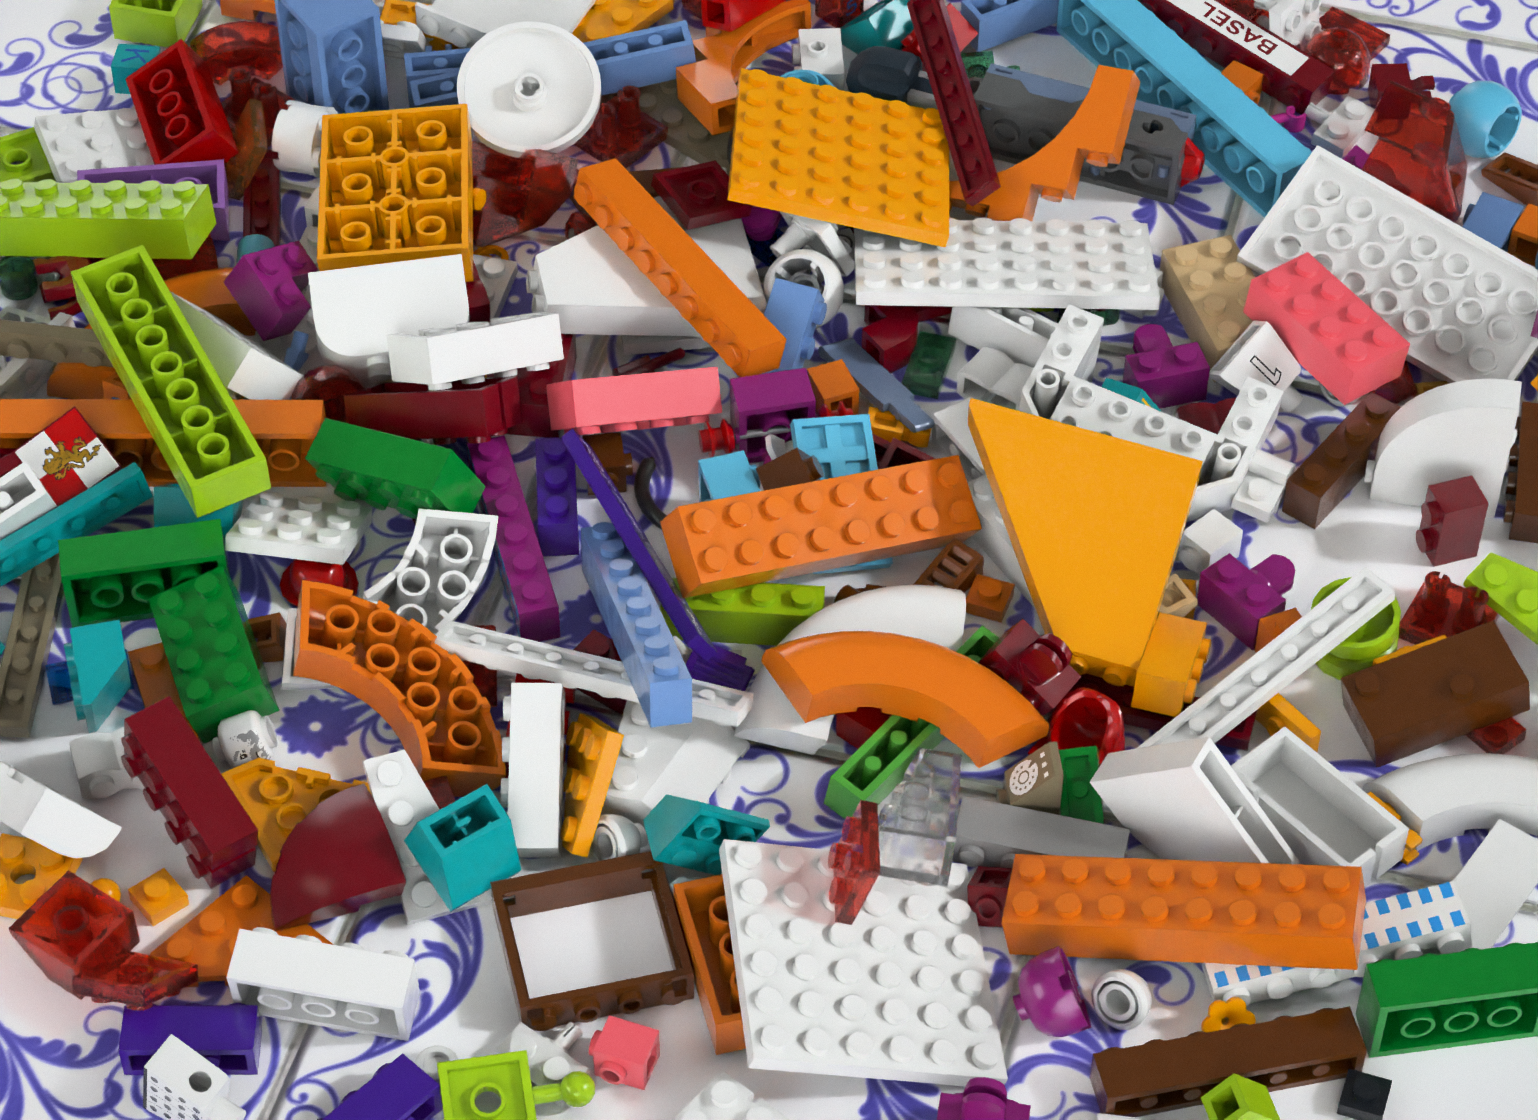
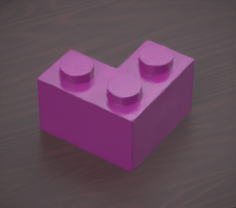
M298 240L243 255L224 280V284L264 342L291 334L310 310L311 306L303 296L302 291L309 283L308 273L317 272L318 268Z

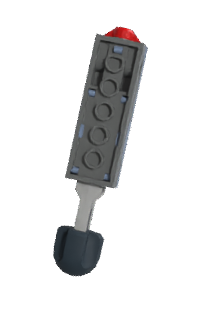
M872 46L860 52L851 61L846 77L849 92L867 93L874 98L888 101L899 100L907 105L924 109H938L927 72L922 71V61L919 56L890 47ZM992 63L984 78L974 76L968 79L992 158L1013 164H1018L1033 156L1052 141L1075 116L1090 90L1088 87ZM1136 100L1120 164L1108 163L1107 167H1099L1087 163L1086 159H1084L1079 181L1174 205L1182 186L1199 179L1203 170L1205 154L1193 143L1197 115Z

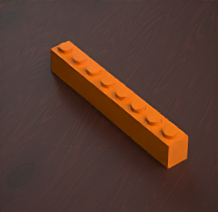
M616 158L579 168L573 198L596 221L598 226L609 235L619 249L659 289L660 293L672 303L682 317L695 328L704 341L720 355L724 362L739 377L759 375L778 369L787 339Z

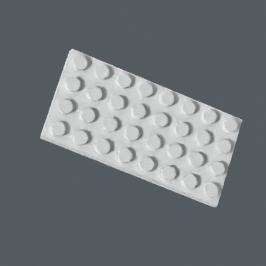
M1318 145L1237 255V262L1249 267L1258 275H1262L1306 252L1310 253L1410 343L1406 361L1441 381L1449 383L1473 379L1516 381L1538 350V339L1530 336L1538 310L1537 269Z
M949 217V238L946 247L854 228L856 305L1067 308L1070 304L1080 309L1159 310L1160 295L1147 223H1140L1135 220H1125L1121 223H1106L1095 219L1085 222H1066L1062 219H1051L1044 222L1029 221L1023 218H1016L1011 221H993L989 218L956 220Z

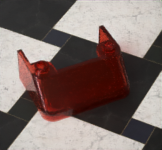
M1390 80L1365 126V131L1378 136V139L1361 170L1456 223L1461 215L1468 166L1455 116L1450 110L1451 106L1441 98L1433 97L1431 99Z

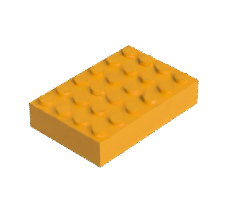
M468 104L322 115L317 240L319 271L462 254L465 282L473 281L472 132Z

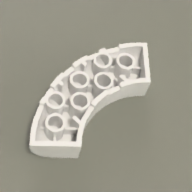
M418 509L414 533L400 563L377 584L364 591L363 595L359 598L375 604L380 600L390 605L389 610L408 621L413 618L428 628L433 634H436L449 620H456L478 589L488 567L494 547L498 516ZM288 608L281 690H314L336 687L322 681L293 676L297 608Z
M913 584L887 586L864 591L837 601L814 613L795 627L778 645L816 634L840 631H874L919 638L957 651L962 646L966 616L965 593L962 590L941 586ZM762 664L751 687L747 691L754 693L753 708L740 725L736 727L734 737L814 755L828 740L830 726L835 714L805 723L764 664Z
M1491 753L1444 756L1413 763L1388 772L1368 782L1362 788L1365 793L1371 791L1383 802L1389 803L1402 817L1401 822L1422 838V843L1414 848L1417 851L1441 840L1462 836L1465 830L1488 828L1489 833L1499 819L1525 833L1538 836V759Z
M0 761V821L20 834L58 854L72 858L91 857L105 850L119 834L122 827L99 814L97 815L91 809L40 783L13 766Z

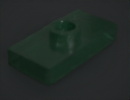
M920 331L902 380V384L911 393L938 399L956 349V338Z

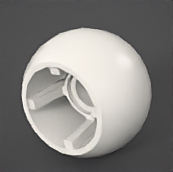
M797 249L787 252L773 262L765 275L763 292L767 303L776 278L805 286L812 285L819 289L825 300L824 303L827 304V311L823 323L816 325V328L828 323L837 314L842 305L844 283L841 273L830 258L817 251ZM800 270H812V275L803 273L792 277L793 274Z

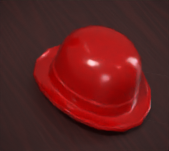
M294 559L282 573L279 584L282 596L290 604L297 607L302 580L353 590L354 596H356L359 586L356 572L347 561L340 565Z

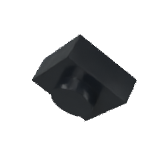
M1349 1068L1337 1114L1356 1120H1382L1392 1080Z

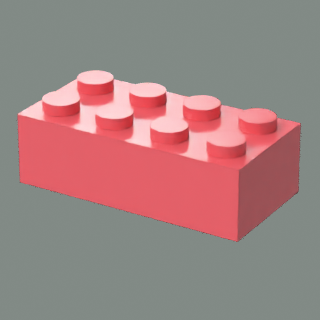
M1306 252L1251 279L1243 312L1252 321H1267L1296 361L1342 404L1346 405L1401 376L1410 343L1310 253Z
M718 367L577 379L546 385L551 431L564 430V434L572 428L582 436L636 429L705 423V421L710 422L709 415L722 413Z

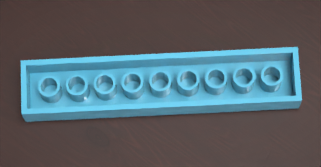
M1059 0L1056 31L1097 68L1098 65L1133 70L1140 80L1136 100L1197 115L1193 143L1205 154L1204 164L1265 218L1312 151L1293 137L1286 128L1277 123L1263 108L1253 102L1240 88L1230 82L1217 68H1214L1197 50L1190 47L1174 30L1167 27L1138 0Z

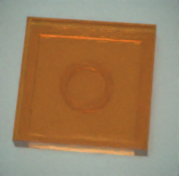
M249 98L232 131L239 153L225 163L229 198L239 201L268 150L263 104L261 101Z

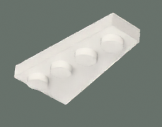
M405 749L363 760V767L371 795L389 832L406 879L400 899L407 924L411 925L491 903L492 899L489 893L485 892L450 912L404 842L417 822L440 810Z

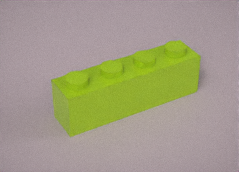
M672 578L680 590L677 578ZM759 583L688 597L685 600L711 642L777 646L795 627L814 613L825 608V586ZM661 604L660 611L672 637L677 636L680 640H683Z

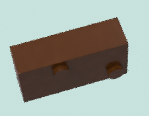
M1494 620L1341 678L1343 706L1376 768L1530 710L1529 681Z

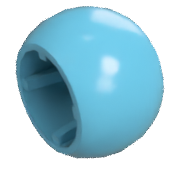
M1475 81L1457 91L1449 100L1445 110V132L1452 145L1463 154L1473 158L1494 157L1503 152L1515 137L1520 126L1522 110L1513 92L1502 84L1494 81Z

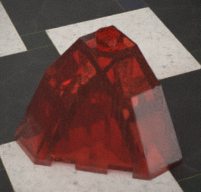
M472 141L473 189L476 187L484 189L487 194L484 207L481 210L473 209V248L485 247L543 226L570 197L572 190L575 188L579 172L577 169L579 159L542 149L525 150V153L519 158L499 153L484 143Z

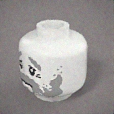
M248 710L220 721L218 737L212 739L214 751L219 761L227 760L232 768L256 758L270 760L273 748L278 746L277 735L268 716L262 717L254 710Z

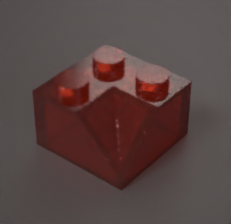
M69 870L8 928L12 937L45 976L80 1000L140 942L134 911Z

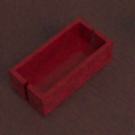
M517 376L485 378L484 382L474 384H462L461 380L451 382L452 388L437 391L428 390V385L380 382L366 387L364 390H358L343 396L346 421L348 424L421 442L422 439H433L434 445L457 442L456 438L467 437L470 444L491 441V436L508 434L510 427L522 423Z
M168 696L125 718L124 737L121 738L124 747V755L121 756L123 766L131 778L138 776L145 787L143 795L149 807L154 812L160 810L167 822L164 823L165 829L175 845L181 843L188 853V856H186L187 863L195 877L198 879L203 877L212 889L254 866L258 829L171 697Z

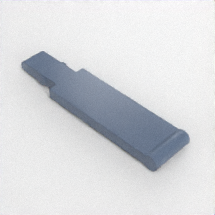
M854 338L819 347L820 357L828 363L840 359L844 361L859 391L881 412L890 411L896 420L902 422L913 433L934 427V420L919 405L914 403L915 395L858 345Z

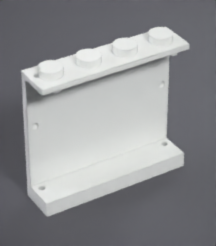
M435 0L432 5L428 6L417 2L415 4L416 23L418 28L427 35L453 43L459 48H472L478 40L492 30L515 22H544L573 33L596 0Z

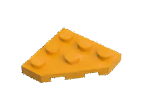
M579 713L577 722L573 721L570 724L566 737V745L569 746L567 773L563 784L565 807L560 838L562 846L571 854L588 858L624 735L595 716Z
M256 758L221 773L257 827V845L273 872L276 871L280 850L296 824L300 823L320 802L347 788L364 783L370 792L368 782L354 779L353 783L350 784L333 780L329 773L298 767L294 771L276 767L275 761L263 758Z

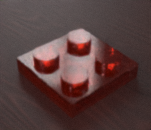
M860 800L853 816H847L844 821L841 839L838 843L834 842L830 848L828 867L833 869L834 878L830 886L829 901L835 904V922L853 924L880 874L877 803Z
M126 951L72 976V993L91 997V1001L95 1003L117 1002L126 1004V1007L130 1010H146L153 1007L154 1002L164 997L178 995L181 993V989L197 982L198 964Z

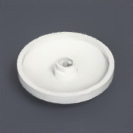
M515 22L501 26L484 35L466 54L457 78L458 104H468L471 132L489 148L518 158L550 156L575 144L593 124L601 102L600 73L589 49L572 33L544 22Z

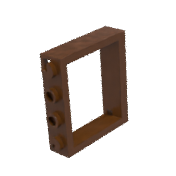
M651 851L490 882L492 908L519 1021L532 1030L547 1031L555 1026L565 1025L568 1022L587 1023L600 1017L620 1013L632 1014L645 1008L664 1004L676 1005L684 1000L694 999V973L663 862L653 860ZM651 869V871L642 873L643 870ZM647 891L652 892L673 970L529 998L510 918ZM514 896V898L503 900L505 897Z

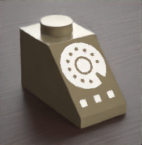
M1048 742L1004 771L1003 789L996 790V802L1059 815L1063 769L1057 742Z

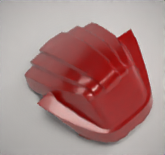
M1085 687L1077 688L1066 694L1056 705L1055 710L1047 720L1049 723L1047 736L1041 738L1028 751V756L1048 742H1057L1059 750L1097 746L1099 763L1101 765L1108 753L1125 750L1124 722L1120 707L1114 700L1098 691Z

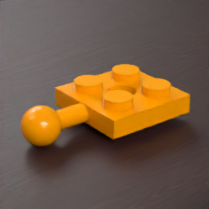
M4 833L0 836V916L49 926L64 896L87 900L89 906L95 911L108 912L118 905L121 892L117 883L108 878L96 879L91 884L72 880L83 858H72L58 854L29 838ZM22 875H35L33 879L23 884L15 883Z

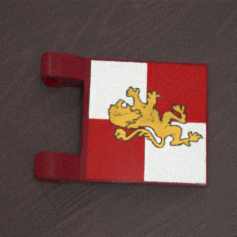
M75 406L12 453L0 458V478L26 461L57 507L122 469V466Z

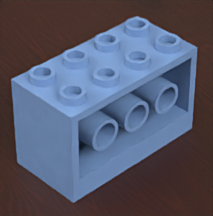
M274 0L286 95L289 100L301 101L310 105L334 107L338 114L389 110L379 7L372 0Z

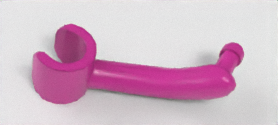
M1288 106L1285 113L1270 116L1277 123H1284V128L1289 132L1298 133L1303 131L1307 114L1303 113L1302 115L1295 116V107Z

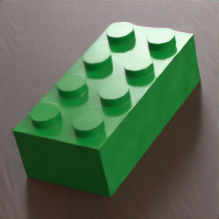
M328 418L324 419L305 457L317 470L315 475L321 480L330 483L335 488L334 494L345 501L363 500L370 506L383 511L387 507L394 508L401 514L413 519H417L418 509L473 513L486 487L452 449Z
M221 519L58 540L60 574L72 628L119 619L120 622L154 618L148 598L222 565L230 577Z
M223 565L148 598L185 716L203 744L218 737V725L223 719L248 710L257 711L262 717L280 711L256 645L240 593Z
M1515 942L1503 947L1487 949L1468 948L1461 952L1440 955L1428 953L1416 958L1400 960L1382 959L1375 963L1366 964L1355 1015L1368 1057L1374 1058L1537 1037L1538 942L1527 944Z

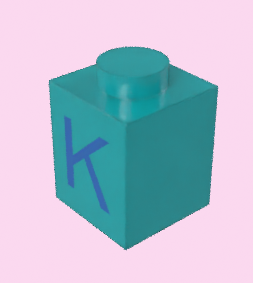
M118 44L111 64L115 93L130 94L125 78L161 53L160 46Z

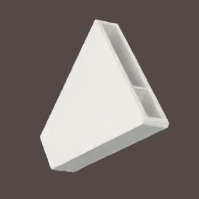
M660 196L654 198L764 315L767 302L741 218L687 230ZM598 225L537 254L533 270L527 271L526 290L527 293H532L533 295L532 313H559L561 334L702 337Z

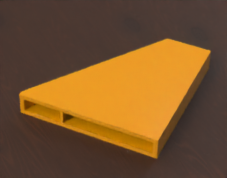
M971 398L968 408V427L1044 633H1051L1065 642L1072 653L1069 665L1079 675L1087 673L1101 677L1107 683L1115 686L1129 685L1134 687L1137 670L1156 622L1199 483L1203 461Z

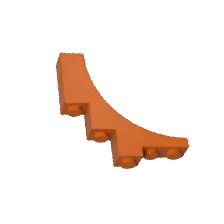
M790 0L783 2L732 32L705 27L706 37L693 40L696 62L676 67L678 100L712 135L731 131L734 126L737 95L736 82L741 68L746 69L752 61L768 50L798 38V29H811L810 1Z
M1098 65L1090 90L1075 116L1052 141L1033 156L1006 170L997 172L1001 187L973 207L965 202L959 180L949 181V211L952 210V207L965 209V213L976 217H986V213H988L987 218L993 221H1011L1016 218L1033 221L1039 194H1041V198L1052 202H1062V198L1074 200L1084 159H1086L1087 163L1099 167H1107L1108 163L1120 164L1140 86V80L1133 70Z

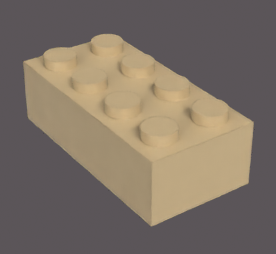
M1231 235L1163 249L1161 254L1160 271H1163L1161 288L1164 289L1167 299L1191 342H1198L1210 366V370L1253 322L1243 310L1251 279L1255 278L1249 267L1237 262V255L1240 250Z

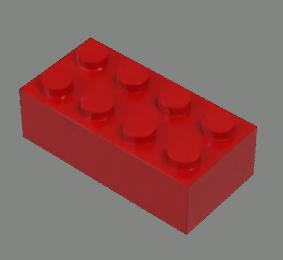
M182 39L125 78L154 165L223 159L225 164L239 153L207 63Z

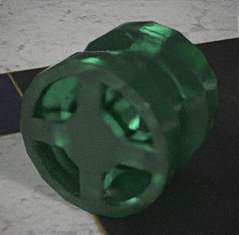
M6 256L0 260V286L2 294L6 298L20 301L32 297L37 292L38 282L34 275V263L30 257Z

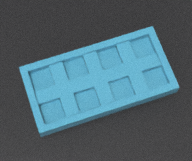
M869 414L792 420L790 428L793 448H799L809 456L814 455L817 458L824 472V477L820 478V480L878 470ZM891 557L815 572L813 574L890 568L893 560Z

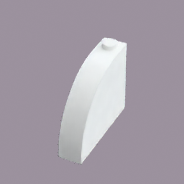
M1505 379L1458 381L1428 390L1404 404L1392 415L1380 435L1375 460L1367 459L1364 483H1371L1369 499L1421 507L1425 503L1429 485L1472 475L1489 503L1486 517L1494 518L1519 413L1522 382Z
M1210 737L1108 753L1090 781L1091 785L1125 828L1130 829V833L1138 841L1162 859L1299 864L1300 862Z

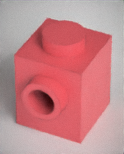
M609 1015L603 1030H596L590 1042L589 1055L593 1056L594 1075L601 1077L611 1084H625L645 1090L660 1057L659 1030Z

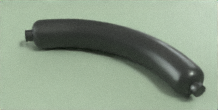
M653 457L644 458L635 475V498L645 517L662 530L660 522L667 515L657 507L650 494V479L656 467L655 459Z

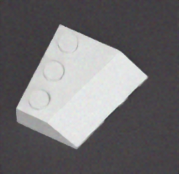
M627 700L618 732L623 734L624 737L601 815H621L631 820L633 824L640 823L645 829L643 819L666 794L709 804L710 796L720 783H725L731 774L732 766L739 757L743 758L749 750L750 742L743 738L734 737L735 730L730 726H720L711 720L692 716L691 723L650 728L642 707L636 702Z

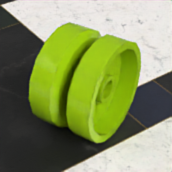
M1352 577L1338 579L1322 587L1314 597L1311 609ZM1395 597L1393 602L1315 664L1324 673L1341 680L1342 677L1371 667L1373 659L1396 652L1401 609L1397 598Z

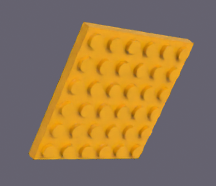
M741 68L737 84L727 200L946 247L949 238V146L938 109L919 108L907 105L899 100H883L874 98L867 93H852L838 90L831 85L820 86L803 82L795 77L784 78L768 74L759 69L748 70Z

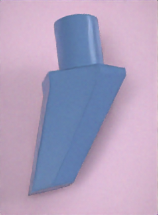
M294 331L291 346L286 349L283 360L284 363L297 372L309 357V354L305 352L309 334L300 331Z

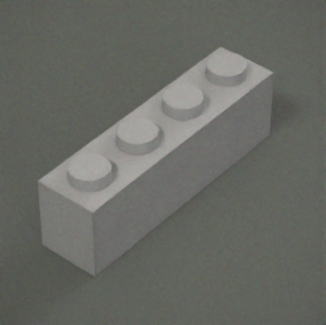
M963 796L952 835L951 861L967 864L970 867L1013 868L1015 854L1126 858L1130 829Z

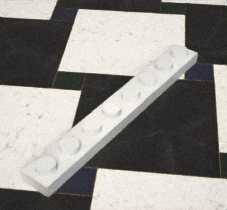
M1364 567L1137 748L1210 737L1215 744L1395 600V590L1370 569Z
M450 620L435 634L437 639L434 643L447 650L450 655L455 653L461 661L481 664L491 670H506L522 674L527 679H543L562 683L565 688H580L596 692L605 698L617 697L633 701L641 706L621 661ZM692 679V716L711 720L720 726L738 727L753 708L754 693Z

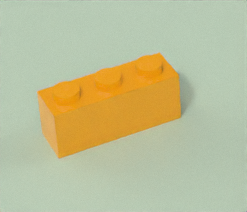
M1159 612L1137 670L1131 707L1176 717L1182 712L1185 703H1193L1197 683H1200L1204 663L1207 662L1211 646V640L1204 638L1206 622Z

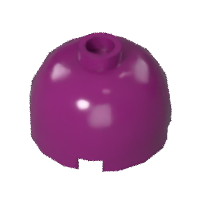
M1059 946L1030 959L1021 969L1018 977L1020 994L1013 996L1014 1005L1022 1021L1030 1019L1039 1032L1053 1037L1069 1036L1091 1028V1020L1084 999L1081 1000L1077 986H1079L1062 948Z

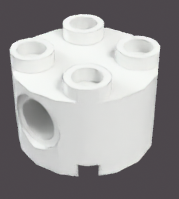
M288 100L285 103L288 106V110L281 109L279 111L273 128L272 151L278 152L279 159H273L274 165L281 171L304 173L320 178L322 115L338 114L334 107L310 105L301 101Z

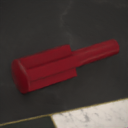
M677 348L651 360L649 355H645L614 368L612 376L653 373L658 368L683 359L685 351L682 348Z

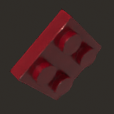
M716 160L653 174L651 186L687 230L750 216L752 205L727 200L729 176Z

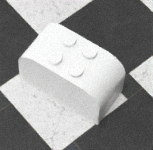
M462 254L308 273L319 354L325 365L332 372L345 378H369L370 381L379 382L392 377L387 344L388 334L402 333L404 335L419 336L418 330L456 328V324L469 322V304Z

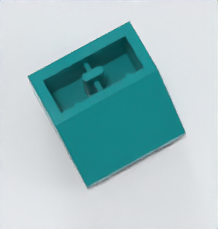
M120 619L69 628L72 642L64 644L77 721L86 719L88 733L98 731L131 687Z
M488 784L420 820L404 840L450 912L490 890V882L509 879L522 870L511 819Z
M668 794L643 819L653 860L712 875L722 874L719 848L724 839L756 842L770 828L768 819Z

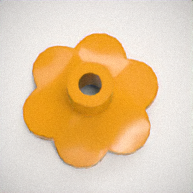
M1231 997L1226 1002L1216 1000L1210 1004L1208 1016L1201 1023V1030L1208 1033L1229 1029L1241 1023L1251 1025L1255 1024L1256 1018L1251 1011L1246 1009V1003L1239 997Z

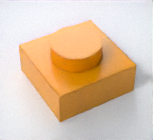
M165 868L128 889L130 900L152 926L157 925L189 905L187 893Z

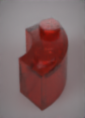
M255 21L225 23L206 30L190 42V47L207 63L213 82L219 86L229 79L243 75L258 76L270 80L283 68L278 27L267 23Z

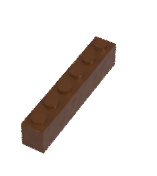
M1350 1006L1338 1009L1323 1008L1315 1013L1295 1017L1285 1015L1277 1017L1272 1021L1257 1024L1241 1023L1229 1029L1208 1033L1197 1031L1181 1038L1170 1040L1154 1039L1143 1045L1126 1048H1107L1102 1052L1093 1054L1090 1081L1102 1114L1140 1117L1203 1105L1201 1097L1233 1073L1265 1085L1268 1092L1346 1078L1349 1068L1362 1072L1367 1049Z

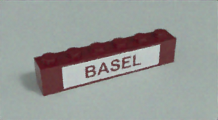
M1138 0L1167 27L1174 30L1190 47L1222 67L1226 68L1235 60L1264 74L1261 91L1287 107L1294 106L1295 111L1300 115L1305 113L1306 108L1311 102L1317 105L1327 96L1335 73L1334 69L1220 0Z

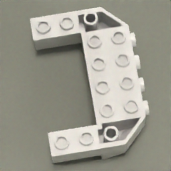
M1069 304L1022 388L1019 411L1203 461L1199 483L1187 522L1202 518L1213 509L1219 513L1232 509L1233 498L1248 471L1250 461L1258 449L1261 450L1278 416L1284 391L1247 376L1218 435L1081 379L1100 345L1104 318Z

